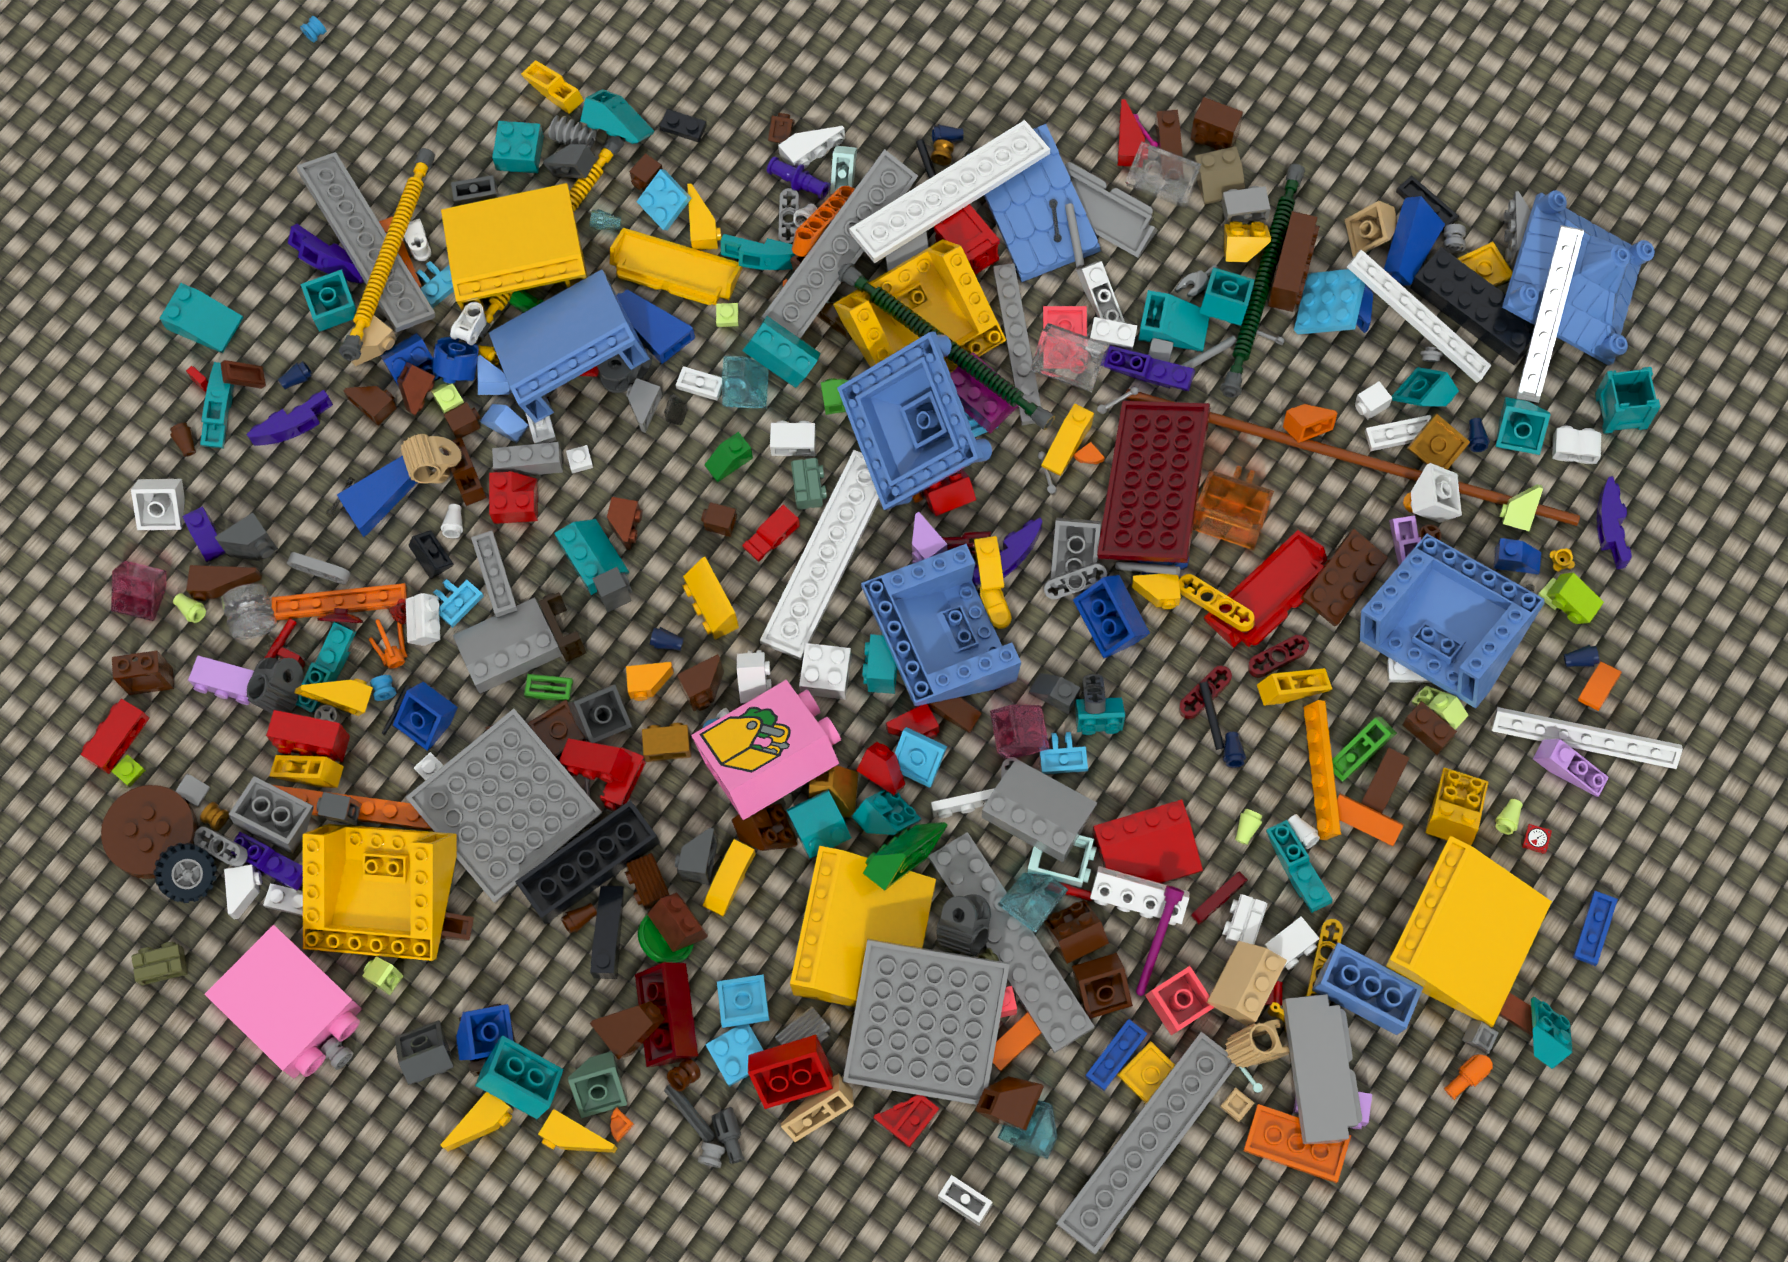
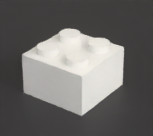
M805 643L799 683L800 693L807 689L812 696L846 700L852 659L851 648Z

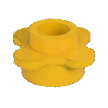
M1570 549L1553 550L1549 554L1554 564L1553 570L1560 572L1561 569L1567 568L1571 570L1574 568L1575 562L1572 561L1573 555Z

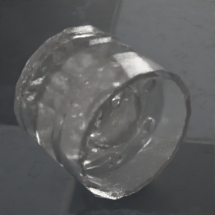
M242 585L229 590L221 597L220 602L225 616L228 617L226 622L232 638L238 640L252 639L265 635L276 627L277 620L274 616V610L270 606L271 600L268 590L264 585Z

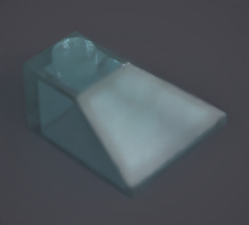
M1038 1100L1026 1131L1003 1125L998 1139L1031 1155L1048 1159L1057 1140L1053 1106L1050 1103Z

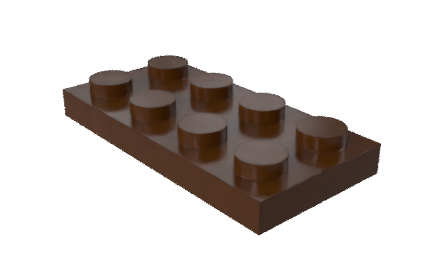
M1352 529L1300 598L1335 627L1341 622L1388 557L1359 532Z

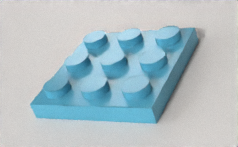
M1349 269L1308 273L1294 331L1299 335L1354 330L1365 283Z

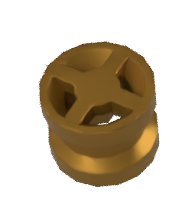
M936 140L933 145L934 151L931 153V160L938 165H949L952 160L951 154L954 152V145L947 140Z
M215 802L209 803L200 815V821L210 824L214 831L220 830L229 818V812L225 809L221 810Z

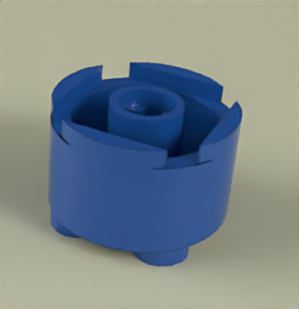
M444 337L437 340L434 348L432 371L438 376L443 377L444 382L450 384L462 380L473 381L476 375L479 347L476 344L469 345L467 341L466 343L459 342V338Z

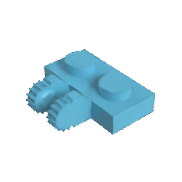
M429 261L426 264L427 268L435 277L430 280L420 269L416 274L425 283L420 289L431 307L434 308L454 291L450 265L440 272Z
M446 579L443 584L446 589L453 593L449 598L440 590L436 589L433 592L443 603L439 607V616L452 628L484 597L483 593L468 580L457 588Z
M1065 732L1066 748L1058 749V736L1056 733H1051L1052 749L1040 750L1041 772L1043 774L1088 771L1086 747H1072L1071 732Z

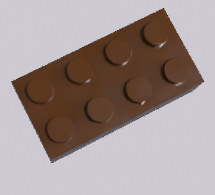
M1292 211L1268 303L1269 307L1293 312L1295 304L1300 305L1320 226L1316 225L1318 217Z

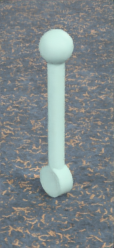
M1239 1067L1253 1085V1091L1260 1093L1263 1089L1262 1085L1256 1083L1245 1067Z

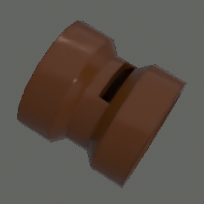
M685 1059L678 1067L672 1068L667 1073L669 1084L677 1091H683L689 1086V1083L696 1082L701 1076L699 1066L691 1059Z

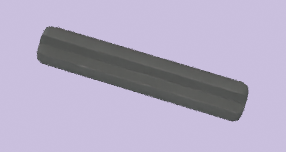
M669 1084L664 1089V1092L705 1143L712 1142L716 1138L715 1133L683 1093L675 1090Z

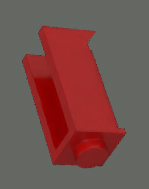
M623 747L621 749L633 757L623 782L613 781L612 783H607L603 791L604 796L600 795V799L604 803L603 806L611 811H616L629 801L646 765V761L643 760L644 756Z

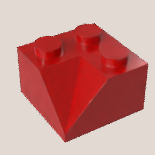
M512 471L489 473V514L493 523L538 521V480Z

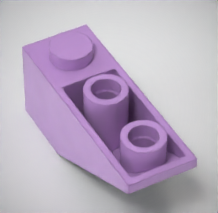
M1561 739L1542 740L1533 757V760L1547 771L1596 797H1599L1609 778Z

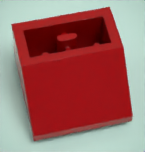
M963 469L922 490L928 507L935 516L976 500L970 478Z

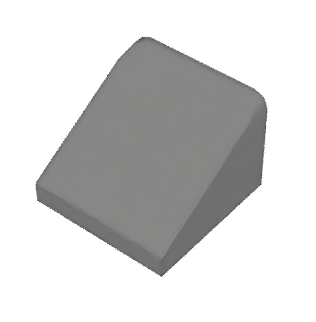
M1152 338L1148 355L1154 359L1169 362L1174 343Z
M186 774L175 792L187 802L199 807L210 787L195 777Z
M1471 1020L1462 1040L1489 1054L1498 1032L1483 1021Z

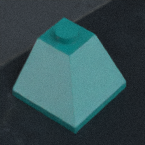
M1417 367L1391 397L1392 401L1418 406L1446 407L1459 390L1448 372Z
M1505 397L1499 420L1496 447L1540 455L1551 413L1528 401Z

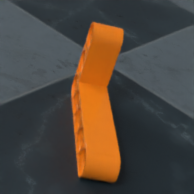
M850 186L839 187L797 228L792 244V252L794 254L805 257L854 191V188Z

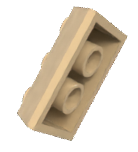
M1238 941L1206 1003L1247 1027L1257 1021L1287 960L1267 948Z

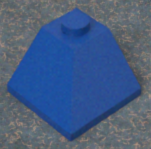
M508 1004L463 1012L456 1035L459 1060L489 1057L502 1035L513 1041Z

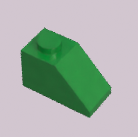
M737 432L718 446L704 466L716 482H719L752 460V449L742 435Z

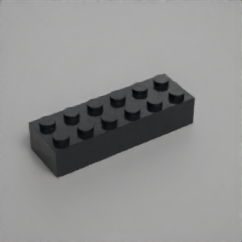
M1442 247L1414 276L1410 289L1511 364L1515 365L1528 351L1535 325L1502 308L1506 294Z
M630 800L515 882L546 925L626 868L628 862L639 859L660 844V841Z

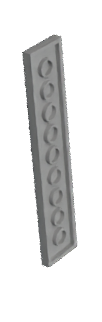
M884 149L760 319L764 320L768 316L798 338H801L841 282L838 279L840 267L850 262L855 264L864 252L850 234L849 228L906 194L918 175Z
M336 152L297 165V172L367 285L386 237V232ZM397 254L378 303L396 333L435 318L434 310L402 258Z
M969 833L963 834L930 854L928 859L953 897L977 894L988 902L991 909V918L988 927L989 937L985 947L986 949L991 948L999 961L1010 964L1007 981L1037 1025L1053 1053L1055 1054L1093 1030L1095 1026Z
M1203 1032L1198 1034L1056 1222L1057 1226L1093 1255L1098 1252L1236 1067L1234 1063H1231V1059L1227 1057L1228 1053Z

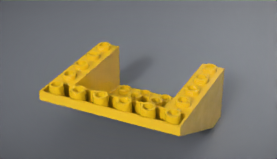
M567 183L441 209L451 278L456 302L461 311L470 302H478L484 309L482 298L565 281L567 288L588 277Z
M942 239L869 283L874 288L882 287L883 290H886L970 354L973 352L980 357L1006 341L962 247L958 244ZM857 289L833 304L843 325L870 367L919 339L918 335L911 332L909 328H906L887 314V312H884L883 309L872 303L870 295L865 291L861 292ZM944 357V361L951 373L958 366L953 361Z
M327 824L303 833V949L435 960L437 958L457 857V834Z
M1450 836L1386 964V968L1422 986V993L1493 1027L1552 901L1474 847Z
M819 846L790 980L793 995L855 1007L867 939L923 948L936 879L910 871L884 891L863 874L867 867L865 863L866 857L844 850Z

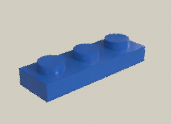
M1597 891L1593 892L1573 958L1594 966L1598 964L1616 907L1617 898Z
M1128 1019L1085 1077L1105 1091L1148 1033Z

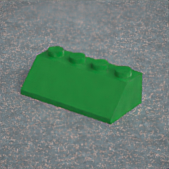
M945 822L919 824L910 830L905 829L898 838L895 836L888 845L884 844L877 854L873 852L865 862L867 867L863 874L885 891L928 858L948 824Z

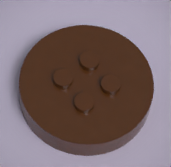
M158 785L140 786L121 795L108 809L101 829L102 845L108 858L125 873L137 878L154 879L155 862L160 859L162 852L167 851L169 846H176L177 843L194 844L198 821L192 807L177 792Z

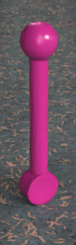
M1133 114L1142 133L1150 142V147L1156 149L1158 142L1153 141L1139 122V116Z

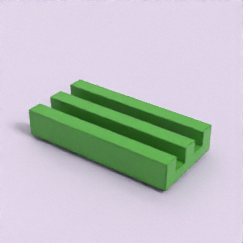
M528 674L524 696L525 698L554 701L567 700V702H570L573 679ZM537 681L567 685L566 687H558L551 685L531 684V682ZM530 690L561 692V693H565V694L533 692V691H530Z

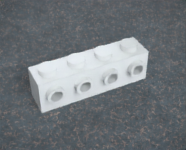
M1098 866L1090 898L1100 905H1115L1117 909L1124 912L1133 910L1140 912L1139 914L1146 918H1153V916L1161 918L1166 903L1164 901V892L1167 885ZM1183 890L1182 901L1175 905L1169 921L1170 925L1182 924L1189 901V891Z

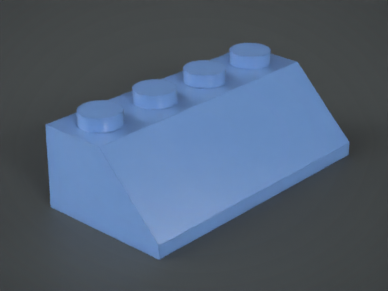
M1339 942L1321 968L1312 988L1313 992L1319 995L1328 994L1330 1001L1395 1035L1407 1029L1423 990V987Z

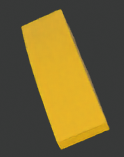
M536 60L521 73L522 77L536 90L568 114H571L584 101L579 90L565 82L562 75Z
M735 839L733 840L715 875L703 907L724 917L745 878L748 867L756 855L755 849Z

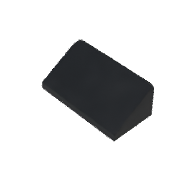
M431 530L412 536L409 548L430 579L454 565Z

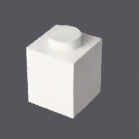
M1379 381L1357 395L1355 407L1360 415H1364L1369 420L1390 406L1392 397Z

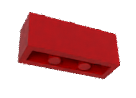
M121 698L118 703L112 706L106 720L99 724L93 738L85 743L80 755L91 764L110 774L150 718L143 711Z
M568 738L559 762L572 776L577 777L578 774H581L591 780H595L597 777L602 781L612 783L613 781L623 782L633 757L618 747Z

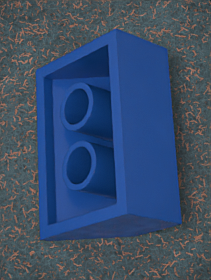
M1120 575L1103 577L1073 599L1103 658H1107L1135 645L1150 634Z

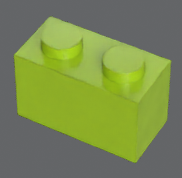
M1574 572L1560 574L1546 594L1552 600V604L1565 612L1567 618L1575 624L1590 623L1604 603Z

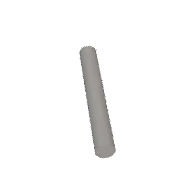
M1072 203L1066 204L1065 210L1076 267H1084L1074 206Z
M1231 336L1185 362L1182 366L1194 368L1235 345L1237 339L1235 336Z
M1117 561L1115 566L1116 570L1169 575L1180 574L1179 566Z

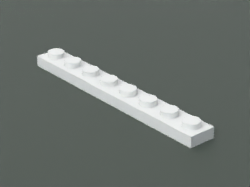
M1560 226L1516 395L1517 399L1539 403L1583 237V229Z
M1360 250L1348 264L1347 268L1476 383L1482 380L1491 365L1364 251Z
M1500 707L1496 709L1492 724V731L1537 741L1561 739L1571 748L1677 769L1683 750L1680 744Z

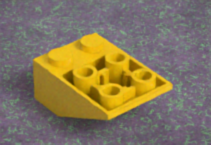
M1444 767L1425 833L1445 840L1452 836L1472 846L1480 825L1488 781Z

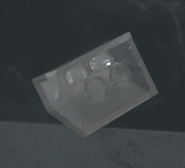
M1141 141L1125 183L1128 187L1187 208L1197 182L1201 164Z
M1048 323L1042 330L1030 370L1092 392L1104 365L1110 345Z

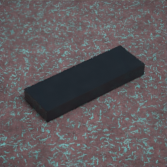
M1412 175L1396 190V193L1404 200L1407 197L1422 196L1445 223L1442 229L1443 233L1447 225L1454 224L1459 218V215Z

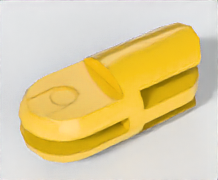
M980 586V597L992 625L998 629L1009 626L1012 619L1011 613L1001 588L982 591Z

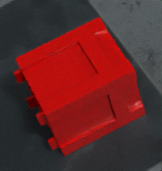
M970 204L934 226V231L936 232L934 244L943 239L960 245L975 275L999 261L998 245L1000 244V239Z

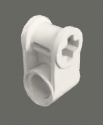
M420 218L409 223L404 238L414 259L426 261L431 256V248Z
M470 302L464 307V310L451 328L450 336L452 339L459 338L467 341L469 345L476 343L479 334L487 323L483 306L478 302Z

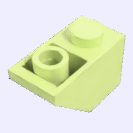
M1425 686L1411 701L1414 706H1417L1422 701L1455 730L1468 717V713L1457 696L1429 686Z

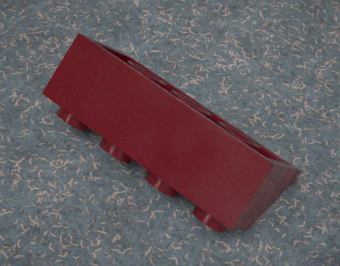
M663 962L635 974L638 1005L651 1001L660 1009L661 1014L665 1018V1021L643 1042L646 1067L679 1063L685 1059L698 1057L686 963Z

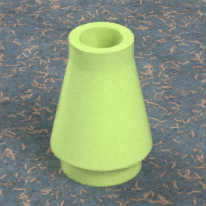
M182 593L177 594L173 599V604L178 607L187 621L197 623L204 618L206 609L202 603Z
M1517 799L1509 800L1506 807L1495 819V827L1498 831L1510 835L1518 829L1520 812L1523 806L1522 802Z
M1245 809L1244 813L1240 814L1235 840L1248 845L1250 839L1262 824V815Z

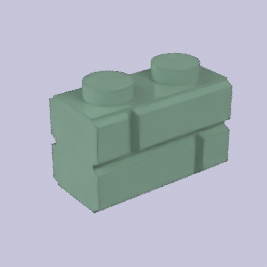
M817 458L792 461L791 466L797 509L822 507L823 499L827 498L825 485L821 486L820 479L824 478L823 465H818Z

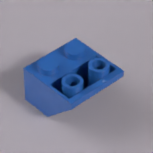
M418 333L396 344L380 355L397 386V380L406 362L435 376L434 380L440 378V376L432 371L433 357Z

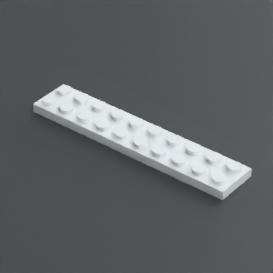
M1024 120L849 228V232L871 260L876 263L1050 154V148Z
M853 450L760 639V644L798 660H802L805 643H810L880 500L861 452Z

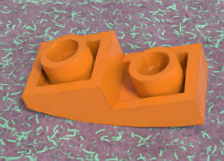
M1600 662L1579 696L1578 701L1599 711L1622 672Z

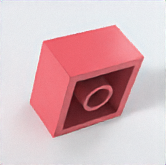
M1190 966L1145 995L1170 1035L1175 1034L1215 1008L1206 1003L1209 994Z

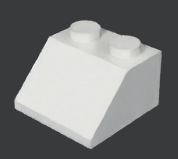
M1432 463L1427 464L1411 491V508L1413 513L1438 523L1461 516L1457 473Z
M138 479L131 489L137 530H181L185 504L182 479Z

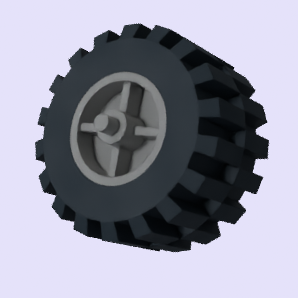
M177 843L176 846H169L168 850L162 852L160 859L155 862V883L158 885L159 890L176 902H196L199 900L198 898L205 897L207 895L206 892L209 889L212 890V883L216 881L217 877L215 875L217 869L213 863V858L206 850L192 843Z

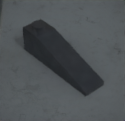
M600 886L590 969L593 978L617 979L624 886Z

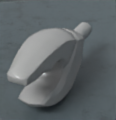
M1214 264L1205 272L1199 270L1186 275L1176 286L1175 292L1178 293L1183 288H1186L1187 285L1192 284L1194 288L1187 293V296L1191 297L1201 293L1209 282L1208 276L1211 274L1213 267L1218 268L1217 265Z

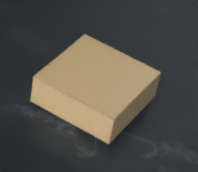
M1235 1087L1220 1108L1237 1122H1240L1254 1105V1102Z

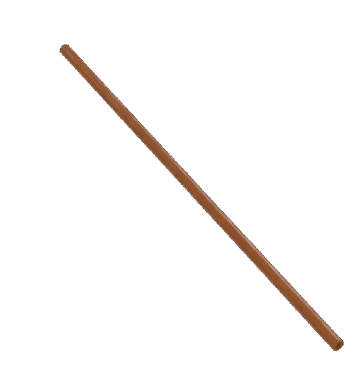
M1142 392L1125 398L1129 401L1174 402ZM1210 412L1208 423L1414 481H1417L1423 472L1309 439L1298 443L1288 433ZM1458 481L1460 494L1500 505H1507L1508 500L1513 497ZM1538 504L1535 515L1577 526L1580 520V515Z

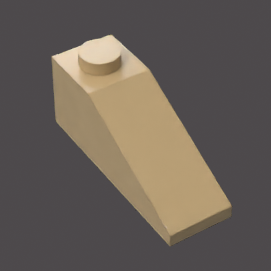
M838 1073L833 1077V1089L808 1096L781 1123L782 1129L794 1142L800 1140L854 1106L853 1089L848 1083L843 1082V1078Z

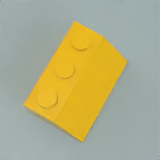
M706 557L701 558L683 576L685 584L682 587L687 597L692 596L695 601L692 606L697 616L702 615L705 622H702V625L707 635L712 634L716 640L738 629L739 626L735 611Z

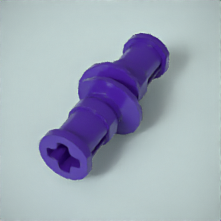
M775 156L768 163L767 173L770 175L775 174L783 180L791 182V188L794 191L798 192L801 189L807 192L810 191L823 200L830 190L831 184L829 182H823L815 178V176L810 175L809 171L803 172V164L795 168L790 164L780 161Z

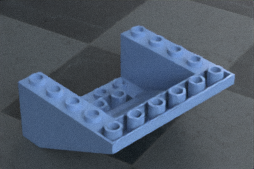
M602 269L489 332L509 387L518 405L534 423L554 413L545 394L613 356L619 354L631 370L650 360Z
M1426 534L1361 610L1360 641L1450 694L1457 696V698L1472 707L1477 708L1492 689L1543 607L1545 599L1431 535Z
M967 544L861 583V588L914 706L995 690L1016 682L1018 678L1021 660L1013 643L1002 646L990 622L984 605L972 582L975 562Z

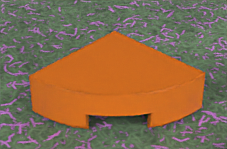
M1092 442L1077 451L1073 456L1080 463L1099 464L1105 460V457Z
M616 1107L611 1115L610 1129L614 1139L619 1142L635 1124Z

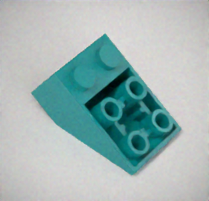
M601 89L585 98L580 122L586 123L589 128L602 129L610 136L623 137L625 141L633 144L654 134V130L622 96Z
M1148 290L1139 340L1152 342V338L1173 342V347L1203 352L1210 317L1199 313L1201 307L1171 294Z

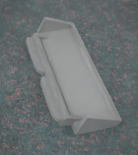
M1071 162L1066 163V170L1094 233L1139 258L1158 231L1154 226L1149 225L1154 218L1152 217L1153 209L1118 188L1112 189L1111 192L1106 191L1107 184L1105 181Z
M1328 994L1284 999L1282 1004L1303 1144L1339 1143L1349 1139L1348 1128L1357 1126L1362 1121L1356 1075L1349 1068V1062L1353 1056L1346 1012L1340 1009V1005L1329 1006Z

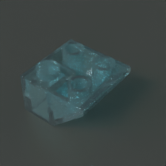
M724 356L722 371L723 407L766 408L769 369L747 357Z
M1023 873L1000 900L998 905L1036 933L1059 905L1069 889L1050 875Z

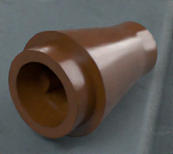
M179 423L171 427L170 436L181 450L183 456L188 457L195 454L196 450L191 427H188L187 423Z
M589 903L586 906L565 912V915L561 917V921L570 934L574 931L577 933L593 917L597 916V911Z

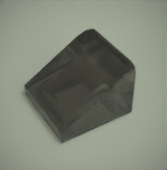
M671 394L664 410L666 421L682 425L688 411V406L675 394Z

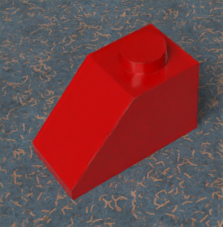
M928 704L920 705L886 722L887 732L901 737L906 727L931 739L936 738L939 733V725Z
M878 742L867 748L856 771L892 795L897 794L904 788L905 781L896 754L889 750L886 745Z

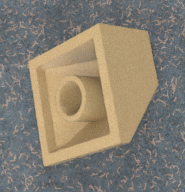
M1377 201L1345 219L1353 257L1360 250L1366 253L1391 239L1397 225V217L1393 206Z
M375 315L370 326L363 329L364 336L362 338L363 345L360 350L361 356L358 360L351 361L352 364L357 366L382 355L386 350L391 349L397 340L393 330Z

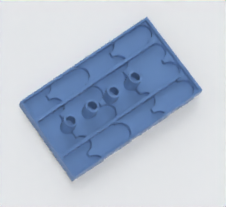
M1046 124L1033 130L1050 148V154L984 195L1010 257L1015 264L1021 282L1075 262L1065 210L1066 204L1072 203L1074 206L1083 258L1101 251L1098 239Z

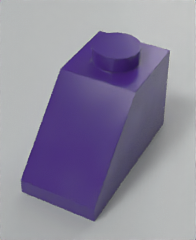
M203 506L182 516L206 562L226 553L215 539L218 532Z

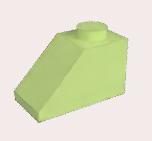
M443 377L435 381L430 392L444 414L464 404L453 383L444 382Z
M1537 484L1510 498L1507 505L1503 504L1499 516L1503 518V524L1530 531L1543 491L1542 485Z
M377 956L374 960H370L364 968L365 973L363 977L388 995H391L403 978V975L395 966Z

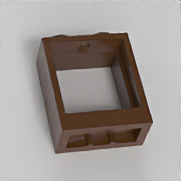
M158 650L112 657L113 679L128 695L174 689L173 667Z

